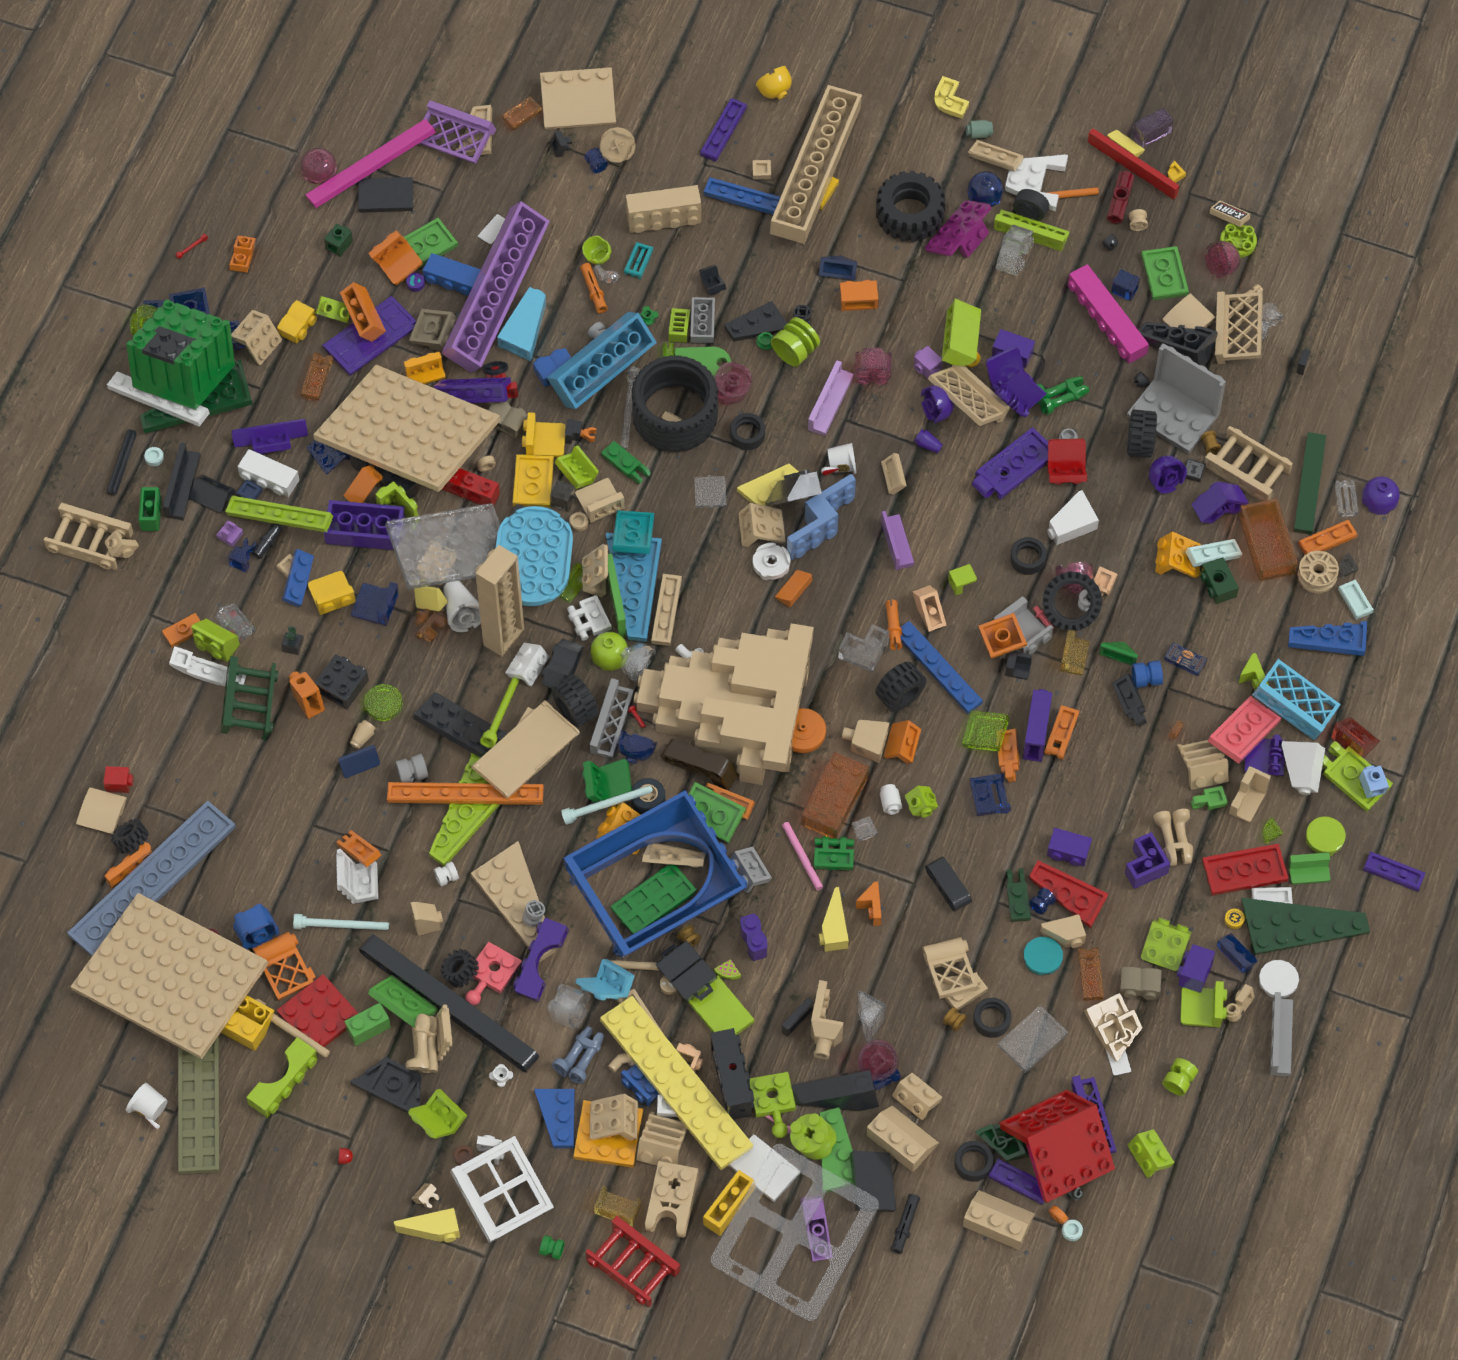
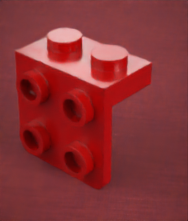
M1050 439L1048 441L1049 483L1062 484L1064 482L1080 484L1087 482L1085 439Z

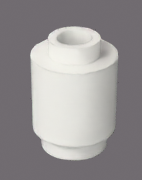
M893 784L884 785L879 793L883 811L890 815L896 814L902 808L899 790Z

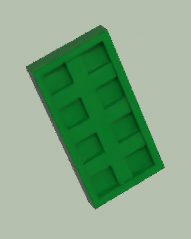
M669 864L611 905L610 909L633 935L666 916L695 895L697 890L675 864Z

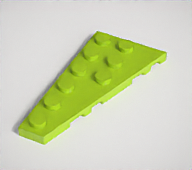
M471 753V758L464 769L465 772L459 783L490 784L471 767L480 757ZM450 804L449 810L442 821L441 829L433 842L429 856L445 867L500 804Z

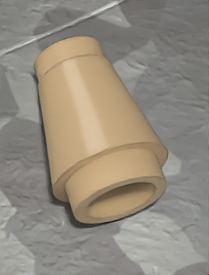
M365 720L358 723L350 745L359 750L375 734L374 730L376 728Z

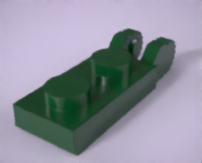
M1019 868V882L1013 883V873L1011 869H1006L1011 922L1030 921L1031 915L1024 870Z

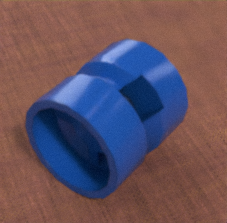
M1159 660L1150 661L1147 665L1143 662L1132 664V678L1136 688L1147 687L1148 683L1152 686L1163 684V673Z

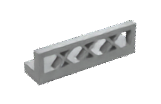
M611 678L590 743L591 754L613 759L634 694L633 689L620 687L619 680ZM618 692L628 694L627 699L619 703L616 698ZM619 708L622 716L614 719L611 713ZM614 725L617 731L609 736L606 728ZM609 741L612 746L610 752L600 750L601 745Z
M1275 992L1272 1001L1270 1075L1290 1077L1293 1000L1281 999V992Z

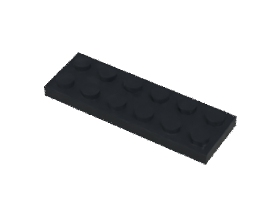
M436 692L413 715L414 720L480 758L491 749L483 746L480 742L483 733L490 729L491 724ZM499 728L496 732L498 738L496 744L507 735V733Z

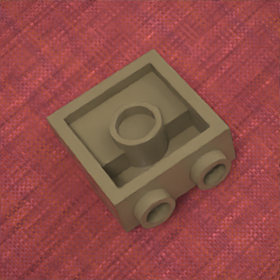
M421 309L409 341L412 344L428 346L431 350L442 351L458 318L453 312Z

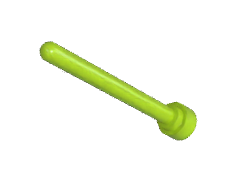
M516 677L511 679L490 729L484 732L480 742L485 747L492 748L497 742L496 732L519 683V679Z

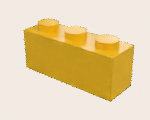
M738 1170L703 1216V1225L721 1236L755 1191L756 1181Z

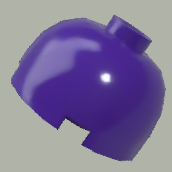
M935 385L922 389L921 396H924V401L921 404L926 417L929 420H934L933 423L947 419L952 414L954 402L949 399L947 393Z
M1169 455L1156 459L1149 469L1151 484L1163 494L1175 491V486L1178 483L1182 484L1187 475V468L1183 462Z
M1384 476L1370 479L1364 486L1361 495L1362 503L1368 507L1371 513L1386 515L1398 505L1400 499L1399 488L1393 480Z

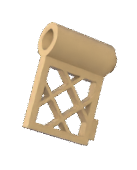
M959 937L922 947L925 962L929 967L940 999L978 989L980 980L977 972L973 973L966 954L969 951L966 940H962ZM964 961L965 967L962 971L953 967L955 962ZM942 966L947 970L944 975H940L935 972L934 968ZM950 971L959 974L956 981L947 978ZM962 977H966L971 980L972 984L964 986L959 982ZM943 982H947L953 986L950 990L942 992L941 985Z

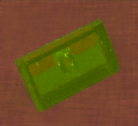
M579 562L571 566L567 586L559 596L571 603L583 587V566Z

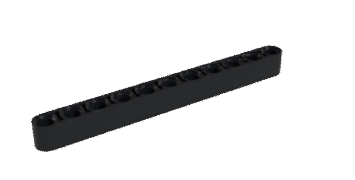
M371 934L359 948V952L365 958L390 976L393 975L436 1006L438 1011L443 1005H447L450 1019L521 1071L527 1073L539 1059V1055L534 1049L376 935Z

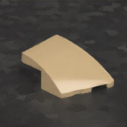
M1120 993L1084 1010L1107 1052L1114 1061L1120 1060L1123 1052L1130 1046L1134 1037L1142 1029L1135 1011H1128Z

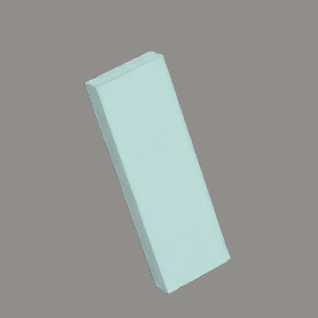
M1235 539L1189 547L1185 551L1193 567L1201 566L1204 563L1222 557L1227 561L1242 556V552Z

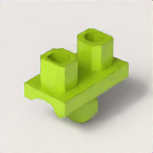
M320 296L316 314L348 323L350 314L345 303Z

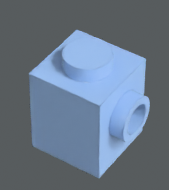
M1368 766L1363 769L1359 776L1366 798L1385 794L1389 787L1381 766Z

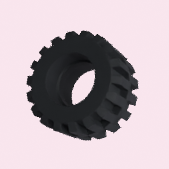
M1132 410L1127 440L1128 456L1152 457L1157 428L1156 411Z
M906 661L895 666L884 675L875 689V694L890 711H899L911 704L921 694L927 679L911 662Z
M571 674L552 686L553 699L558 709L572 725L579 727L597 716L598 708L592 693L576 675Z

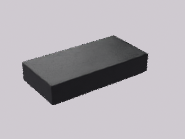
M809 997L782 1024V1033L786 1037L813 1011L814 1003Z

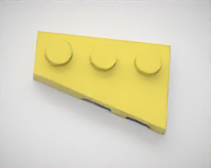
M787 464L737 487V492L750 503L766 506L765 503L777 481L784 480L783 476L799 471L792 465Z

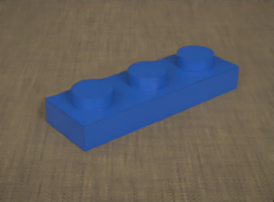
M299 549L294 551L282 601L296 607L302 605L314 555Z

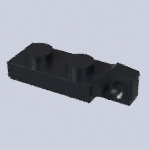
M1126 674L1112 682V685L1125 714L1131 720L1134 719L1136 725L1138 724L1141 727L1147 723L1143 714L1146 712L1145 706L1131 675Z

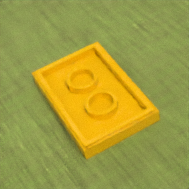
M516 454L513 507L518 504L525 507L539 506L550 508L554 456Z

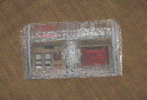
M234 603L219 608L216 614L217 620L226 630L237 635L239 642L256 631L255 627Z

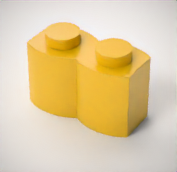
M296 300L277 327L279 335L296 344L303 340L307 335V329L313 326L317 320L315 309Z

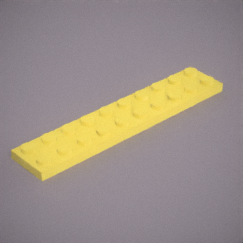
M633 996L600 1017L602 1024L656 1091L664 1098L669 1107L674 1110L677 1117L720 1170L753 1148L751 1141Z

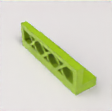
M1002 209L994 220V230L1059 251H1063L1070 231Z

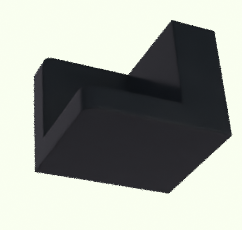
M1011 651L1007 661L1005 676L1028 680L1032 655Z

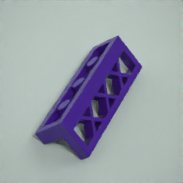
M511 378L441 379L434 385V388L469 403L506 402L508 400L506 387L511 383Z
M1080 1075L1072 1077L1071 1087L1073 1093L1098 1105V1112L1101 1115L1100 1119L1104 1125L1103 1129L1104 1132L1106 1131V1139L1110 1145V1153H1116V1147L1095 1078L1081 1080ZM1084 1085H1092L1093 1092L1090 1096L1085 1094Z

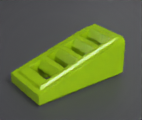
M672 308L668 334L669 341L687 343L690 309ZM675 314H682L686 316H675Z

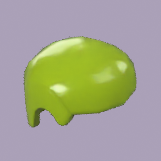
M600 236L589 237L582 246L585 258L594 265L604 264L612 253L608 241Z

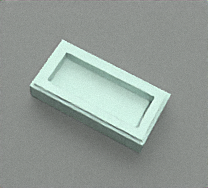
M1356 579L1338 587L1341 596L1356 620L1373 613V608Z

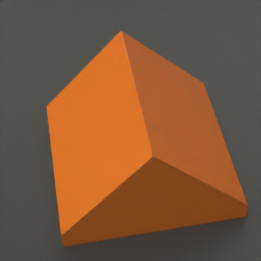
M1015 613L978 626L987 653L991 659L1027 646Z

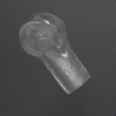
M599 264L593 268L603 283H613L619 280L620 276L616 271H605Z

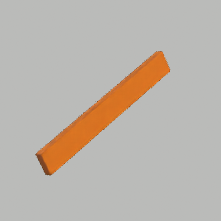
M388 782L387 802L543 805L544 785L524 784L507 799L491 784Z

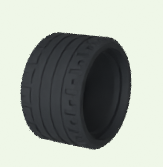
M680 355L664 356L645 365L639 371V374L636 375L632 386V416L639 436L643 437V440L648 442L649 445L669 452L687 451L696 446L698 447L702 442L704 443L713 433L718 420V388L710 370H707V367L699 361L697 362L693 358ZM681 386L696 392L702 398L704 406L693 417L676 422L666 421L653 415L648 410L646 402L651 395L660 389Z

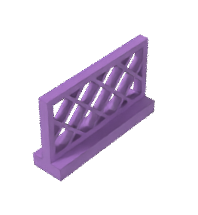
M430 100L424 119L429 122L431 116L437 117L439 122L431 126L434 129L440 126L442 133L435 136L431 135V138L423 140L419 144L476 164L490 135H494L496 131L492 122ZM448 122L453 123V128L447 131L444 130V124ZM464 127L468 128L469 133L460 137L458 130ZM456 131L458 138L448 141L447 135ZM483 133L482 140L475 142L474 135ZM442 137L445 138V144L436 145L435 140ZM471 137L473 143L464 147L462 140ZM460 142L461 149L452 151L450 146ZM475 147L476 152L473 158L467 156L466 151Z

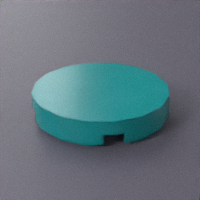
M1049 937L1032 939L1024 949L1025 965L1031 972L1038 975L1056 972L1063 961L1061 946Z

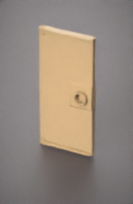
M544 700L471 767L508 799L579 735L580 731Z

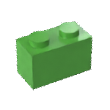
M380 1003L345 1021L346 1031L355 1046L391 1028L389 1017Z

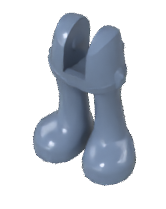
M587 1026L576 1036L572 1049L564 1059L556 1058L551 1064L552 1068L561 1076L566 1078L569 1074V1079L578 1084L585 1082L587 1078L586 1068L595 1053L601 1049L600 1046L604 1038V1034L598 1032L593 1040H590L589 1038L593 1031L590 1026ZM586 1050L576 1067L572 1068L581 1051Z

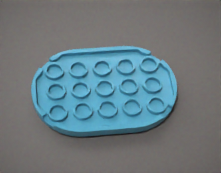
M539 506L521 508L516 510V513L510 517H506L499 527L496 547L500 545L518 556L522 605L539 606L553 601L565 590L569 580L573 534L570 525L560 517L559 513Z

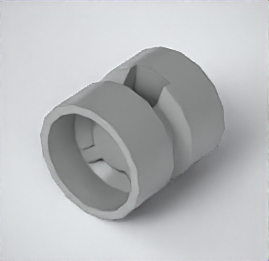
M422 754L411 756L410 760L405 758L395 761L401 782L412 783L415 778L417 780L428 778Z

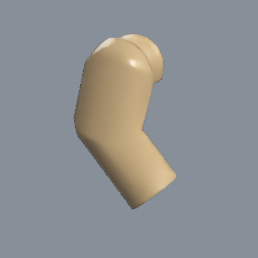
M622 1053L612 1060L608 1068L615 1073L622 1064L628 1063L629 1066H634L635 1063L627 1053Z

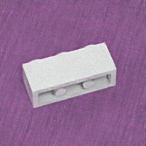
M248 449L238 465L239 476L242 479L255 482L258 486L264 489L268 488L279 496L284 495L289 498L299 482L297 470Z

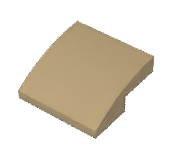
M1189 294L1166 314L1162 322L1167 324L1168 327L1185 325V328L1195 329V326L1206 328L1215 321V316L1192 294Z
M89 787L76 824L114 834L119 817L123 814L127 797Z

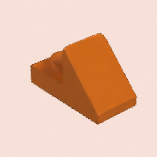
M874 882L856 901V909L868 908V917L873 920V926H881L878 882Z

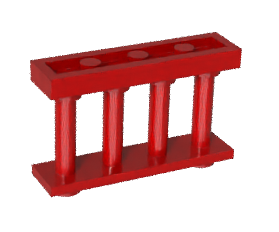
M616 1216L612 1220L613 1233L595 1254L589 1249L586 1250V1261L591 1267H598L634 1295V1299L639 1304H645L650 1307L652 1305L650 1293L667 1274L671 1273L676 1277L680 1272V1264L624 1220ZM624 1237L629 1241V1245L610 1266L601 1258L619 1238ZM640 1249L645 1253V1257L629 1276L625 1278L617 1270L635 1250ZM655 1261L660 1265L661 1269L643 1290L639 1289L633 1282L651 1262Z

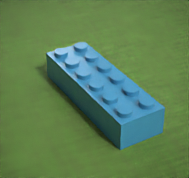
M627 312L549 375L547 379L565 407L576 409L657 342L639 313Z

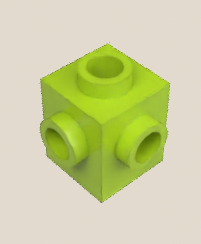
M918 785L905 795L909 810L913 816L925 818L938 808L936 797L930 787Z

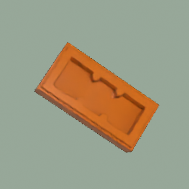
M194 613L162 630V633L173 648L193 637L191 627L199 622L200 619Z

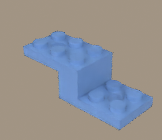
M852 474L822 491V494H818L805 502V521L808 525L787 537V551L790 554L791 561L802 557L811 548H817L821 542L831 539L837 534L838 513L836 511L840 506L849 504L855 498L856 479Z

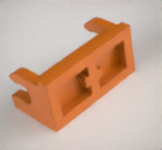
M372 465L363 467L343 496L349 502L365 503L366 498L375 485L382 480V475Z

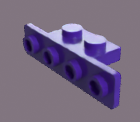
M305 419L231 431L234 447L253 445V451L259 454L291 449L290 439L308 436Z

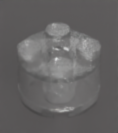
M561 983L558 986L555 999H552L548 1005V1011L551 1012L550 1020L572 1030H575V1027L579 1028L588 1011L585 1009L586 1003L590 1004V994Z

